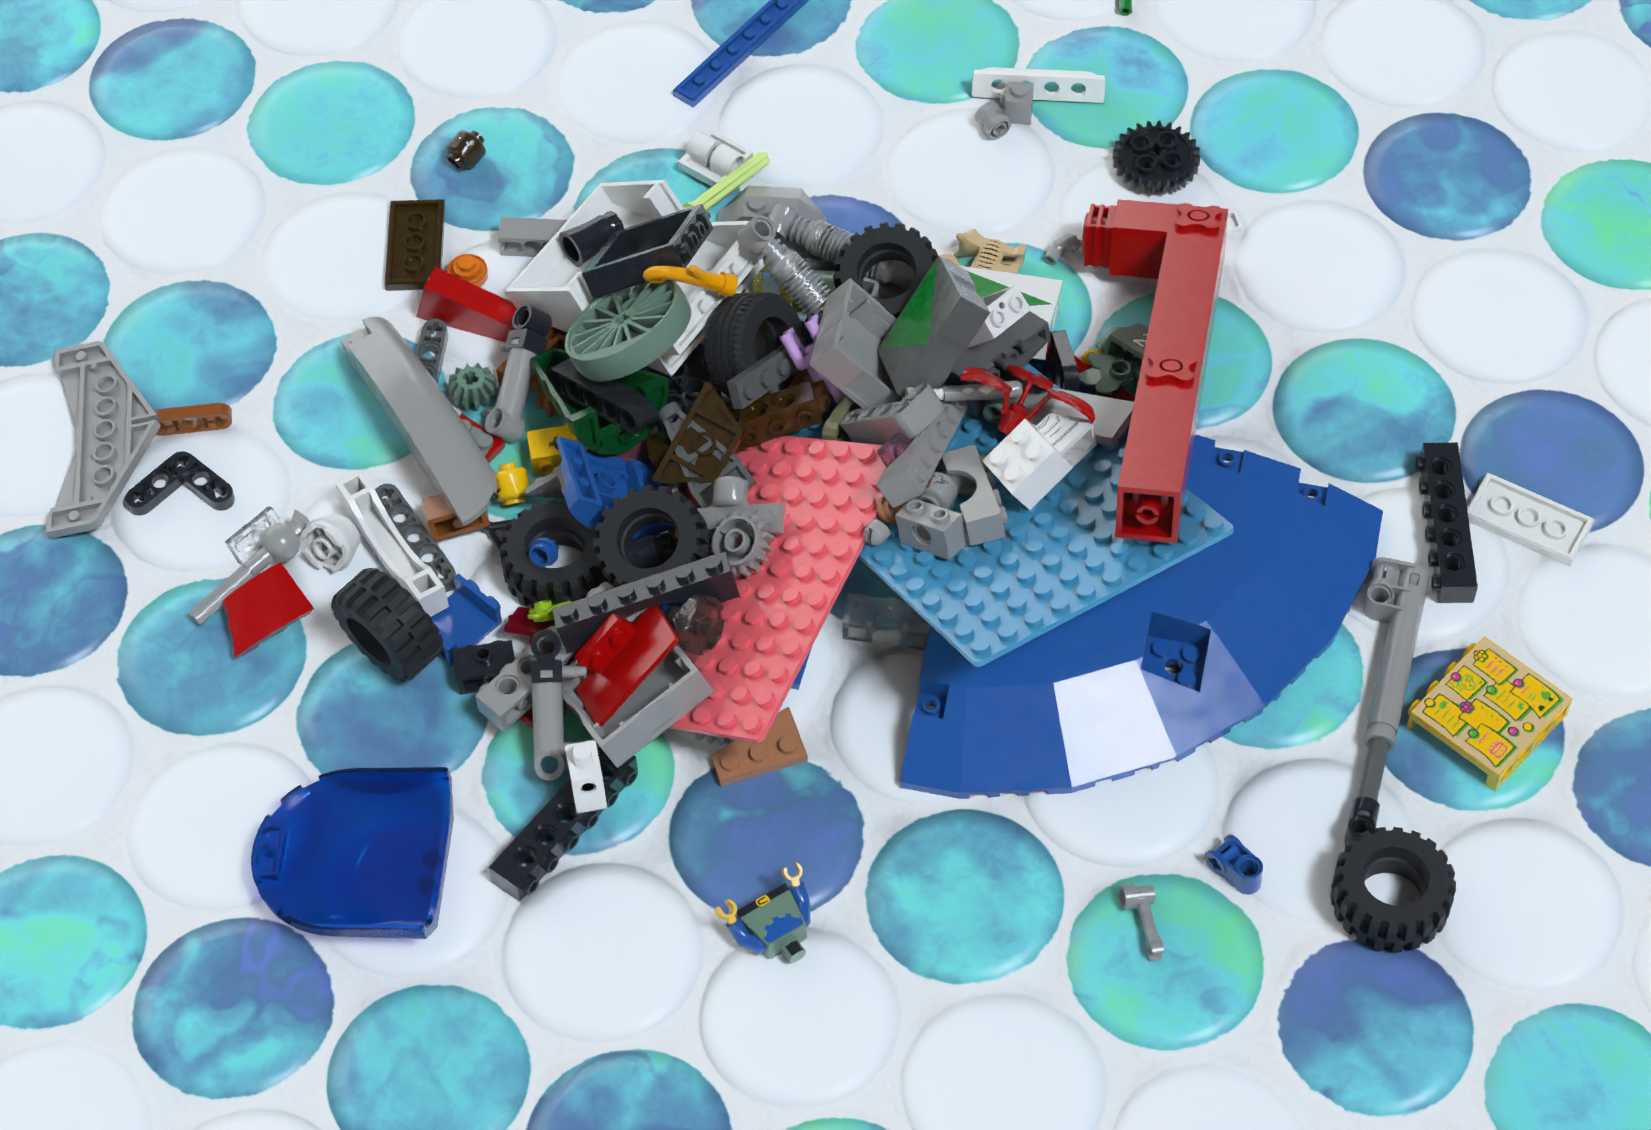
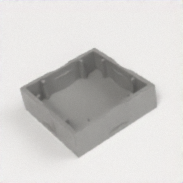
M849 278L827 296L810 366L861 408L900 402L904 398L897 394L877 350L897 319L875 298Z
M646 609L633 614L627 620L635 623ZM675 645L614 715L600 727L597 722H594L576 691L577 686L586 676L562 678L563 699L617 768L714 692L692 661L679 646ZM576 660L573 661V662L570 664V665L582 666V665L578 664ZM587 668L588 675L591 672V670Z

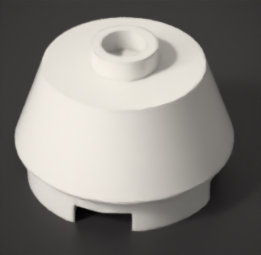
M340 514L312 519L301 534V538H304L307 547L304 550V554L308 560L317 568L321 569L324 566L332 569V572L349 566L360 544V535L356 526L347 517Z

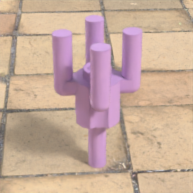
M815 314L804 323L814 340L812 344L804 348L793 327L784 331L783 335L779 338L798 370L807 368L814 382L823 379L838 405L844 393L810 366L821 322L819 315Z

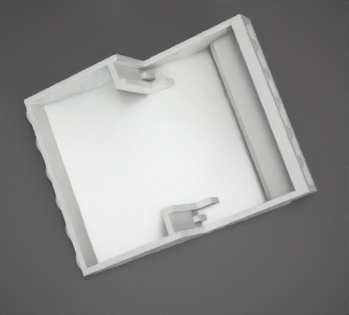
M666 180L600 183L504 292L516 309L524 303L530 304L551 316L552 327L568 332L579 314L597 299H593L582 275V272L596 254L590 257L583 265L576 266L567 258L559 241L560 232L575 228L609 211L617 214L625 229L684 210ZM749 221L711 222L713 230L686 268L694 265L706 272L735 274L738 278V286L735 293H742L764 267V260L758 258L760 256L759 253L755 255L744 251L737 241L739 230ZM677 282L691 305L692 312L689 324L677 342L662 356L647 366L672 377L703 340L709 318L715 308L728 296L719 295L716 291Z

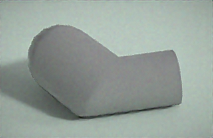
M1067 234L1053 241L1044 256V261L1049 265H1055L1062 252L1067 248L1072 253L1078 251L1082 246L1081 240L1077 239L1075 234Z

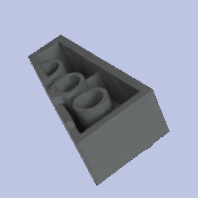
M1029 311L995 339L967 348L946 379L947 385L980 383L973 380H960L963 371L968 367H978L998 376L1004 381H1010L1015 375L1007 370L1008 365L1024 367L1051 339L1048 322ZM966 400L967 410L978 416L989 400Z

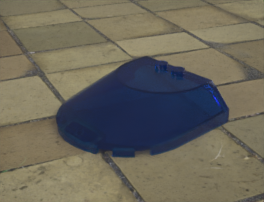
M447 767L349 768L331 771L319 775V781L304 788L298 785L280 799L281 806L272 816L266 815L253 843L251 870L253 880L264 903L279 919L301 931L321 936L427 939L438 927L454 822L452 777Z

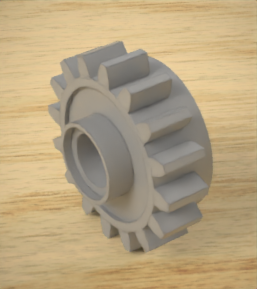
M744 511L743 515L733 512V516L729 518L724 517L723 522L715 527L716 531L710 539L712 541L710 553L715 555L726 552L735 577L739 578L741 574L750 577L751 569L758 572L761 571L759 565L761 561L769 562L765 555L766 552H773L774 548L768 545V542L774 540V536L768 533L771 526L765 523L764 519L760 516L753 515L748 511Z

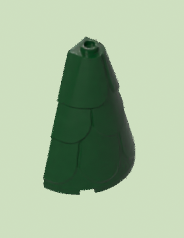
M553 348L531 358L534 375L546 398L554 405L558 415L563 418L570 432L586 448L605 455L622 453L639 444L654 429V426L650 424L635 433H629L597 415V411L592 407L584 408L556 392L546 376V371L569 359L566 350ZM638 370L630 375L615 379L653 401L658 412L666 405L668 396V379L666 377Z

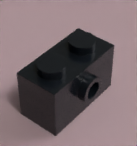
M497 640L488 644L465 645L461 648L452 649L459 695L478 692L482 685L490 683L498 676L505 665L515 661L512 640Z

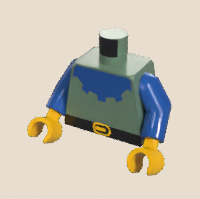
M794 862L797 871L794 877L788 875L786 866H783L781 870L783 878L791 883L789 887L784 883L737 910V905L733 900H724L729 908L727 915L723 913L721 907L715 908L716 917L722 920L726 919L728 922L726 926L740 947L757 954L762 953L768 959H773L784 952L791 963L797 962L804 957L806 951L800 942L807 938L806 928L811 922V910L805 885L799 880L803 873L799 863Z

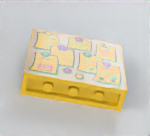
M1484 636L1477 644L1471 643L1463 653V658L1458 663L1454 661L1447 668L1444 674L1445 677L1440 682L1435 680L1430 685L1426 696L1421 701L1417 699L1413 702L1407 712L1410 715L1407 728L1411 730L1416 724H1419L1488 774L1485 785L1496 791L1568 715L1573 698Z

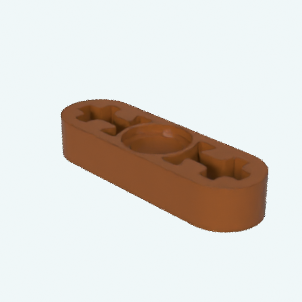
M225 403L154 410L161 420L159 422L161 427L156 434L159 436L228 428L232 424V409ZM186 418H195L196 420H185V419H186Z

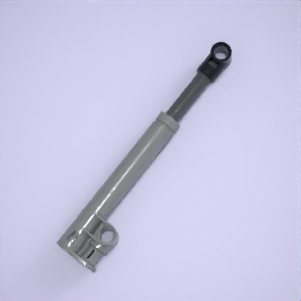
M1386 557L1376 558L1371 564V570L1374 575L1373 580L1368 584L1364 602L1365 615L1374 621L1388 623L1389 627L1364 738V744L1368 747L1358 797L1352 801L1344 838L1345 846L1351 840L1355 839L1357 841L1358 835L1355 832L1363 833L1369 831L1373 834L1377 825L1380 811L1378 796L1387 753L1393 750L1396 742L1430 579V571L1426 567Z

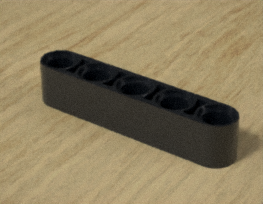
M570 358L546 371V376L556 392L584 408L592 407L597 411V415L629 433H635L656 422L659 418L656 405L649 398L616 380L592 381L585 378L576 369Z

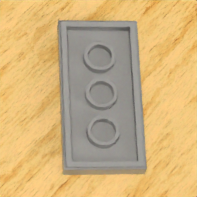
M1032 384L1023 403V406L1028 408L1027 415L1047 395L1049 390ZM1053 387L1050 389L1074 395L1093 407L1095 414L1093 424L1096 442L1099 444L1114 446L1130 424L1134 402ZM1051 398L1032 417L1030 423L1038 425L1051 413L1089 419L1072 406Z

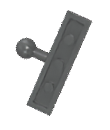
M799 337L801 343L803 344V346H804V348H805V343H804L803 337ZM781 345L727 381L734 409H744L767 392L768 395L778 392V385L799 371L784 345Z

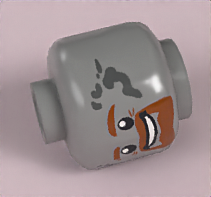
M933 472L922 495L915 498L949 509L958 495V489L955 482L948 475L941 472Z

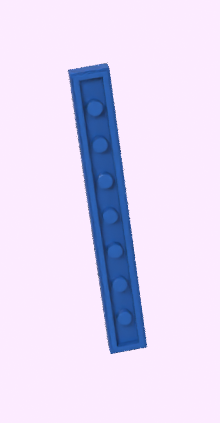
M809 0L768 1L673 89V96L694 108Z

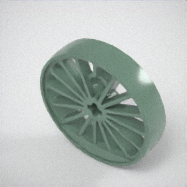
M669 279L657 284L645 282L600 296L588 305L572 323L565 338V350L576 369L589 380L610 381L622 378L646 367L677 342L689 324L692 312L691 305L677 282Z

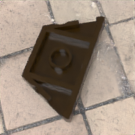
M705 382L652 478L655 483L687 484V482L691 481L714 483L728 464L732 453L736 452L745 432L709 382ZM693 420L706 432L698 433L692 427L687 428ZM703 436H709L713 441L712 448L707 452H700L698 450L708 442ZM716 440L727 448L721 461L713 455L715 450H719L716 448ZM678 445L683 446L688 455L694 451L701 455L697 458L695 465L676 455L675 449ZM680 464L697 473L699 477H685Z

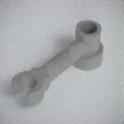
M1134 884L1120 885L1119 899L1122 909H1136L1139 912L1146 938L1145 943L1149 961L1162 960L1161 953H1165L1160 936L1157 934L1150 904L1155 903L1153 885L1136 887Z

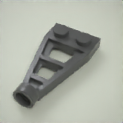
M676 402L665 405L658 412L659 419L665 425L671 443L687 417ZM693 420L687 428L692 427L698 433L706 432ZM703 436L708 442L698 450L700 452H707L712 448L713 441L709 436ZM716 440V448L719 450H715L713 455L721 461L727 448ZM678 445L675 449L677 456L694 465L697 458L701 456L695 451L688 455L683 446ZM732 453L728 464L722 470L719 477L736 476L745 479L749 483V490L757 483L740 459ZM680 464L685 477H699L697 473ZM687 482L690 492L702 508L711 506L714 483Z

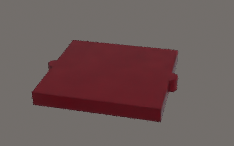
M518 607L513 615L508 616L504 632L533 637L539 630L555 625V620L534 622L533 619H528L527 617L529 608Z

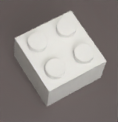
M1026 419L982 460L1007 490L1029 510L1073 468L1047 438Z

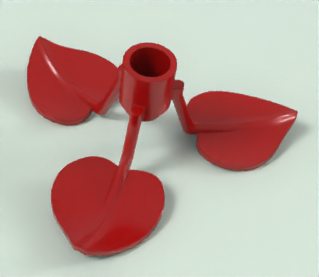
M1008 365L1007 370L1011 374L1027 381L1018 403L1011 402L1010 406H1008L1012 387L1004 383L1003 379L978 367H968L962 373L961 381H977L1004 392L1003 406L1000 411L1003 415L997 428L1005 434L1009 435L1024 419L1030 422L1032 417L1051 398L1072 406L1085 415L1092 424L1095 421L1094 409L1089 403L1066 392L1050 390L1054 385L1052 381L1042 375L1033 374L1026 368ZM1032 383L1049 390L1047 395L1027 415L1028 408L1023 406V403Z

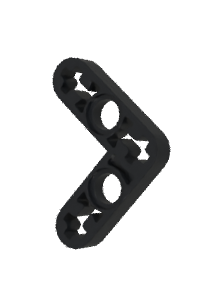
M180 451L170 456L127 492L125 499L129 511L134 515L141 516L152 511L182 485L213 509L219 511L231 508L235 502V496L228 482L192 454ZM199 477L209 478V481L204 485L194 484L195 480ZM159 479L169 481L164 487L157 488L154 486V483ZM214 488H215L216 492H217L219 495H221V496H219V497L216 498V495H215V492H214Z

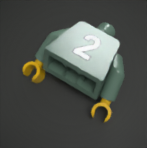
M1139 323L1129 327L1112 328L1096 345V350H1088L1083 354V361L1089 363L1088 354L1090 353L1111 355L1116 360L1121 359L1129 362L1134 371L1133 377L1139 380L1149 328Z

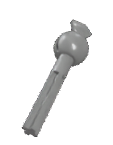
M295 509L291 522L288 525L275 523L267 527L261 535V549L188 613L192 620L201 626L224 605L223 600L228 595L258 575L271 562L285 563L293 559L299 551V537L310 522L309 519Z

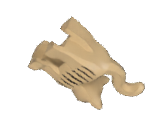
M970 229L964 233H957L956 238L959 243L958 248L954 251V255H939L959 266L961 264L956 257L976 256L970 267L1018 274L1019 268H1022L1027 245L1019 244L1017 247H1011L998 239L983 237L976 229Z

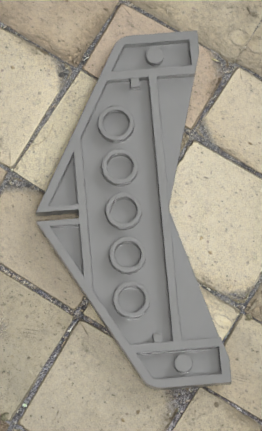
M100 341L55 350L54 362L61 376L77 427V448L56 507L50 509L46 520V534L50 539L91 531L102 525L161 427L159 424L161 420L107 346Z

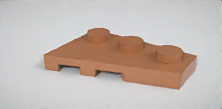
M788 706L777 714L765 739L761 743L735 740L711 755V760L719 784L722 787L808 762V755Z

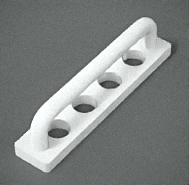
M989 67L973 71V97L1000 98L1001 92H1006L1007 81L1021 82L1026 80L1034 83L1033 100L1104 102L1106 77L1092 72ZM997 79L1003 80L1006 83V87L1001 90L995 89L992 86V82ZM1048 82H1056L1059 85V89L1055 92H1049L1044 86ZM1075 83H1082L1086 89L1082 93H1075L1072 91L1071 86Z

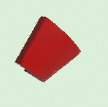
M281 562L256 575L223 600L225 613L229 620L227 623L229 633H232L234 643L233 656L238 658L256 649L261 642L284 631L288 625L309 615L314 610Z

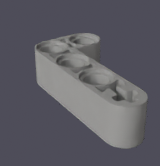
M925 382L915 387L900 402L859 408L850 412L841 420L840 425L852 442L879 445L907 441L919 435L942 413L945 406L930 384Z

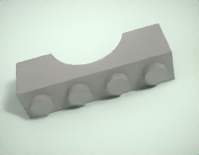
M975 444L944 452L941 457L944 474L948 475L955 482L958 494L972 496L959 505L970 546L1006 537L1004 525L1009 524L1005 507L1001 503L999 491L995 489L991 471L989 472L988 467L982 461L985 455H979Z

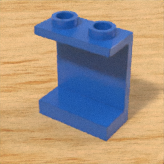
M459 573L454 577L457 590L447 598L449 607L431 616L432 622L439 629V634L443 639L442 651L438 657L451 667L454 665L452 649L461 648L465 645H477L502 623L499 602L493 596L487 597L480 591V588L473 580H466Z

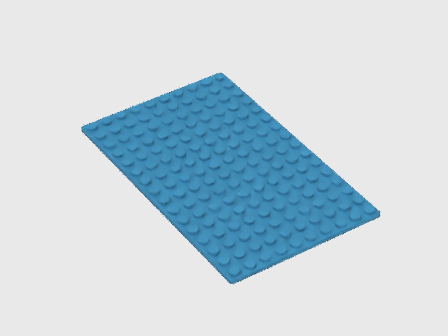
M1029 363L1024 366L1033 374L1044 376ZM947 380L944 382L942 386H948ZM1053 385V388L1060 389L1057 385ZM832 398L829 411L825 412L822 417L823 422L784 436L822 439L823 426L837 406L835 400ZM966 410L945 452L975 444L979 455L984 454L986 457L1008 434L1000 431L997 428L998 424L988 422L983 415V410L978 416ZM848 436L845 442H852V440ZM1120 436L1114 446L1097 443L1031 510L1014 497L992 473L995 489L999 491L1001 503L1005 507L1009 524L1004 525L1006 535L1004 538L970 546L966 536L967 543L948 560L901 544L897 523H884L891 533L887 540L879 546L866 542L858 557L975 667H981L1232 535L1234 527L1229 521L1186 488L1177 544L1115 537L1117 490L1126 447V440ZM915 437L907 441L879 445L907 448ZM940 459L934 472L944 473L942 459ZM958 494L948 510L961 514L959 505L972 496Z

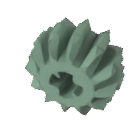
M466 363L464 369L456 367L455 374L450 375L449 395L453 398L456 406L463 405L465 410L474 406L478 410L480 404L488 406L489 399L495 398L496 380L491 375L488 367L482 368L479 363L474 367H470Z

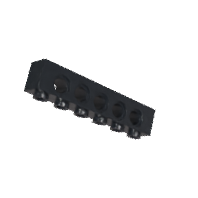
M1458 442L1423 443L1421 454L1416 455L1415 464L1416 471L1421 472L1422 477L1419 478V495H1424L1425 502H1422V518L1427 519L1428 523L1425 526V542L1430 543L1431 550L1428 551V566L1434 569V574L1431 576L1432 592H1437L1438 603H1474L1478 583Z
M599 747L597 750L602 777H611L610 779L603 780L607 807L609 808L616 802L619 793L624 787L630 786L636 780L638 775L637 759L633 755L617 768L601 747ZM569 779L488 867L491 882L521 902L527 894L531 895L537 889L540 880L547 872L550 873L557 867L563 854L567 850L571 851L577 845L579 837L586 829H591L596 824L599 815L604 809L577 814L571 779ZM593 783L584 784L582 786L583 791L593 790ZM565 819H572V821L568 823L561 822ZM544 841H553L550 844H541ZM526 862H531V863H533V864H531L530 866H526V867L521 866L522 864H524V863H526Z

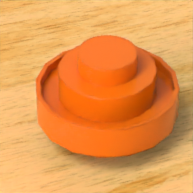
M463 254L457 256L447 267L448 273L479 287L484 285L488 279L487 264L478 255Z

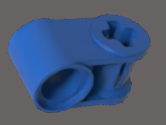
M1227 835L1220 846L1215 850H1209L1205 853V859L1209 866L1240 893L1249 895L1256 893L1260 889L1263 874L1262 861L1249 851L1234 835ZM1244 873H1251L1253 876H1246Z

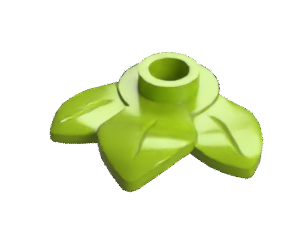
M551 600L535 602L534 608L529 610L527 617L528 619H533L534 622L553 620L552 608L570 603L571 601L562 602L557 605H552Z

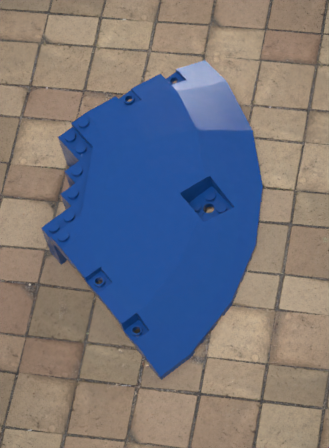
M1130 424L1121 435L1126 441ZM1195 434L1186 488L1229 521L1234 527V533L981 667H975L939 632L930 626L919 678V695L912 716L900 788L957 799H970V795L988 794V798L999 797L1000 793L1017 792L1018 796H1028L1029 792L1047 791V795L1067 794L1095 787L1096 782L1111 778L1112 781L1133 776L1135 771L1151 767V770L1159 768L1162 763L1172 760L1179 762L1193 754L1198 746L1207 741L1212 743L1229 733L1231 727L1242 721L1246 723L1262 714L1264 708L1273 700L1276 701L1280 697L1281 692L1289 684L1292 685L1306 671V667L1314 658L1318 659L1332 645L1342 627L1344 618L1352 608L1358 592L1362 589L1369 571H1371L1373 560L1376 559L1383 510L1328 483V487L1299 483L1300 468L1247 450L1241 452L1215 447L1216 440ZM1170 664L1178 665L1182 671L1177 674L1169 673L1165 669V667ZM933 706L936 708L933 710H929L926 707Z

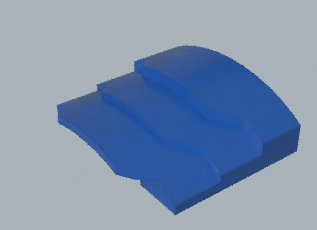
M560 436L556 439L562 458L560 465L566 482V486L562 490L568 509L575 519L593 531L598 522L603 523L602 512L605 508L610 510L614 506L612 500L617 496L623 499L628 496L626 491L632 488L640 492L643 491L642 487L644 485H652L655 490H658V487L661 485L652 480L655 469L651 464L632 458L628 462L621 457L606 456L586 450L584 444ZM666 522L650 523L639 529L632 539L652 533L672 532L675 527Z

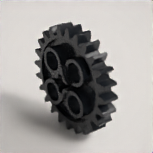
M1147 121L1146 127L1137 123L1136 130L1128 127L1127 135L1121 133L1119 141H1115L1112 157L1113 168H1117V176L1123 175V183L1131 181L1132 189L1138 185L1141 186V193H1144L1147 188L1151 189L1152 195L1156 193L1157 189H1160L1163 195L1166 194L1167 188L1176 192L1177 185L1185 188L1186 181L1192 182L1194 174L1198 173L1201 156L1199 155L1200 147H1196V139H1190L1189 132L1181 134V126L1175 130L1171 129L1172 123L1170 122L1166 127L1162 126L1161 121H1158L1156 126H1152L1151 122Z
M691 353L672 377L646 366L647 369H640L666 377L668 379L666 405L676 402L686 415H688L706 381L713 386L720 398H722V392L712 381L706 363L704 364L703 356H699L694 360L693 353ZM659 418L656 422L652 423L653 426H658L659 432L664 431L665 425H663Z

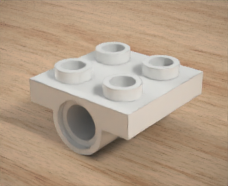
M710 128L706 133L697 131L691 136L686 147V154L678 161V167L680 170L713 187L753 157V151Z

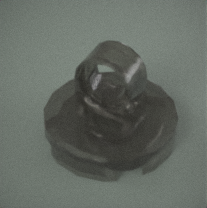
M700 593L689 598L682 608L676 606L669 607L665 617L671 625L676 627L675 632L679 637L678 645L683 651L700 656L704 655L702 652L705 649L712 650L716 646L724 628V620L720 619L719 609L723 610V606L717 598Z

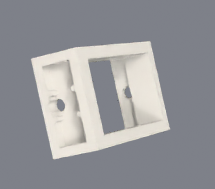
M1017 285L982 297L990 314L967 348L995 339L1031 310Z

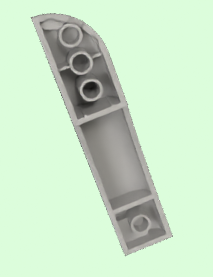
M382 317L362 319L365 329L353 332L348 337L340 340L347 359L380 402L416 459L419 468L463 527L470 524L488 509L490 498L493 494L497 493V479L494 470L448 398L396 328Z

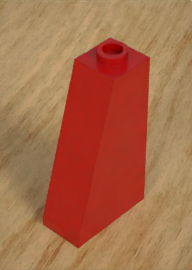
M435 266L424 286L416 317L427 321L440 319L448 327L502 342L507 341L509 330H517L512 324L513 315L517 309L511 301Z

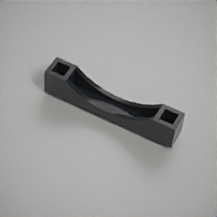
M721 552L552 608L558 634L566 652L570 653L581 649L612 613L625 619L646 608L662 604L686 602L713 606L740 597V593L726 552Z

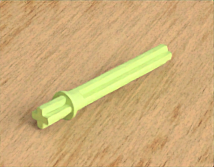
M758 152L693 202L685 203L683 208L687 209L703 203L707 212L769 165L768 153Z

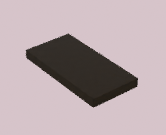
M444 199L390 201L385 271L386 291L423 290L435 266L442 269L445 222Z

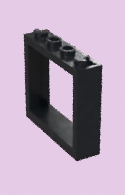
M703 203L613 232L582 272L593 299L647 282L643 278V273L650 267L674 266L686 268L713 230L709 220L711 214L708 211L706 212Z

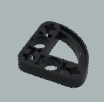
M1066 330L1051 331L1050 349L1053 383L1060 389L1079 392L1078 368Z

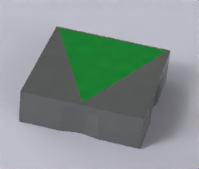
M939 255L877 349L897 394L905 397V389L907 387L915 388L925 382H928L932 389L941 388L954 365L990 314L983 298L976 293L975 284L968 271Z

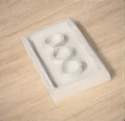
M1490 473L1486 474L1467 507L1470 523L1569 567L1574 562L1595 522L1594 518Z

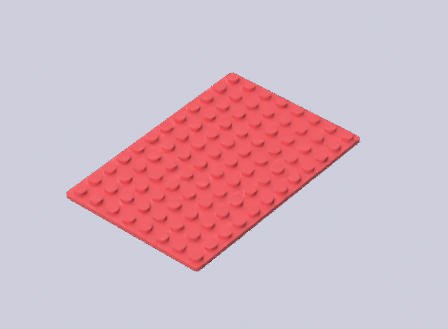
M783 435L734 453L757 483L748 490L749 505L781 503L785 505L784 534L773 535L774 540L768 542V545L774 548L773 552H766L765 556L769 559L768 563L763 561L759 563L761 571L758 572L751 569L750 577L743 574L739 578L735 577L740 597L713 606L690 603L692 607L690 619L676 633L679 637V642L676 645L692 661L714 692L671 725L669 729L753 743H761L765 739L866 543L864 539L865 527L872 519L878 520L879 518L877 505L883 494L876 484L884 470L906 450L905 447ZM687 487L684 496L696 508H702L690 492L689 487ZM674 528L673 531H672V534H673L674 538H675V528ZM567 704L568 709L574 713V711Z

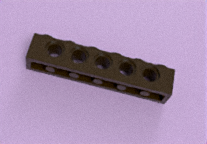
M810 380L760 397L744 409L728 408L745 432L736 452L823 422L819 403ZM667 430L646 437L648 455L655 472L671 445Z

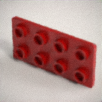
M659 605L647 608L635 623L612 613L574 655L578 664L591 670L577 686L576 691L592 719L600 727L614 715L620 706L679 642V637Z

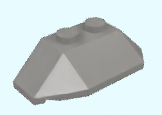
M748 185L719 211L717 222L750 221L757 215L768 217L776 203L785 205L794 210L799 216L814 222L819 220L827 222V218L802 188Z

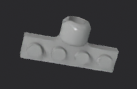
M723 476L716 478L714 481L713 502L711 506L697 509L707 523V529L711 533V537H713L716 531L715 527L723 522L724 517L729 518L733 516V512L743 515L744 511L763 518L764 522L771 526V529L768 531L769 534L780 535L784 534L785 505L781 503L749 505L748 481L736 476ZM675 528V539L678 540L679 534Z

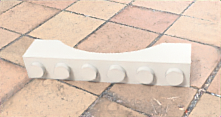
M359 470L335 482L340 504L391 576L399 582L400 586L411 593V596L422 605V608L430 617L448 608L449 604L444 585L432 568L420 560L405 542L382 505L375 489L362 471Z

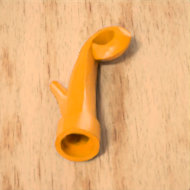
M690 265L689 268L653 266L646 269L643 273V278L649 283L657 284L669 279L716 291L717 294L732 297L735 294L738 286V278L735 274L706 272L694 265Z

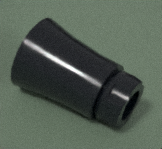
M609 211L575 228L560 232L559 241L567 258L576 266H581L590 257L599 252L613 232L624 229V225L615 212Z
M672 532L652 533L631 539L628 546V559L630 563L638 568H653L666 562L673 555L677 547Z

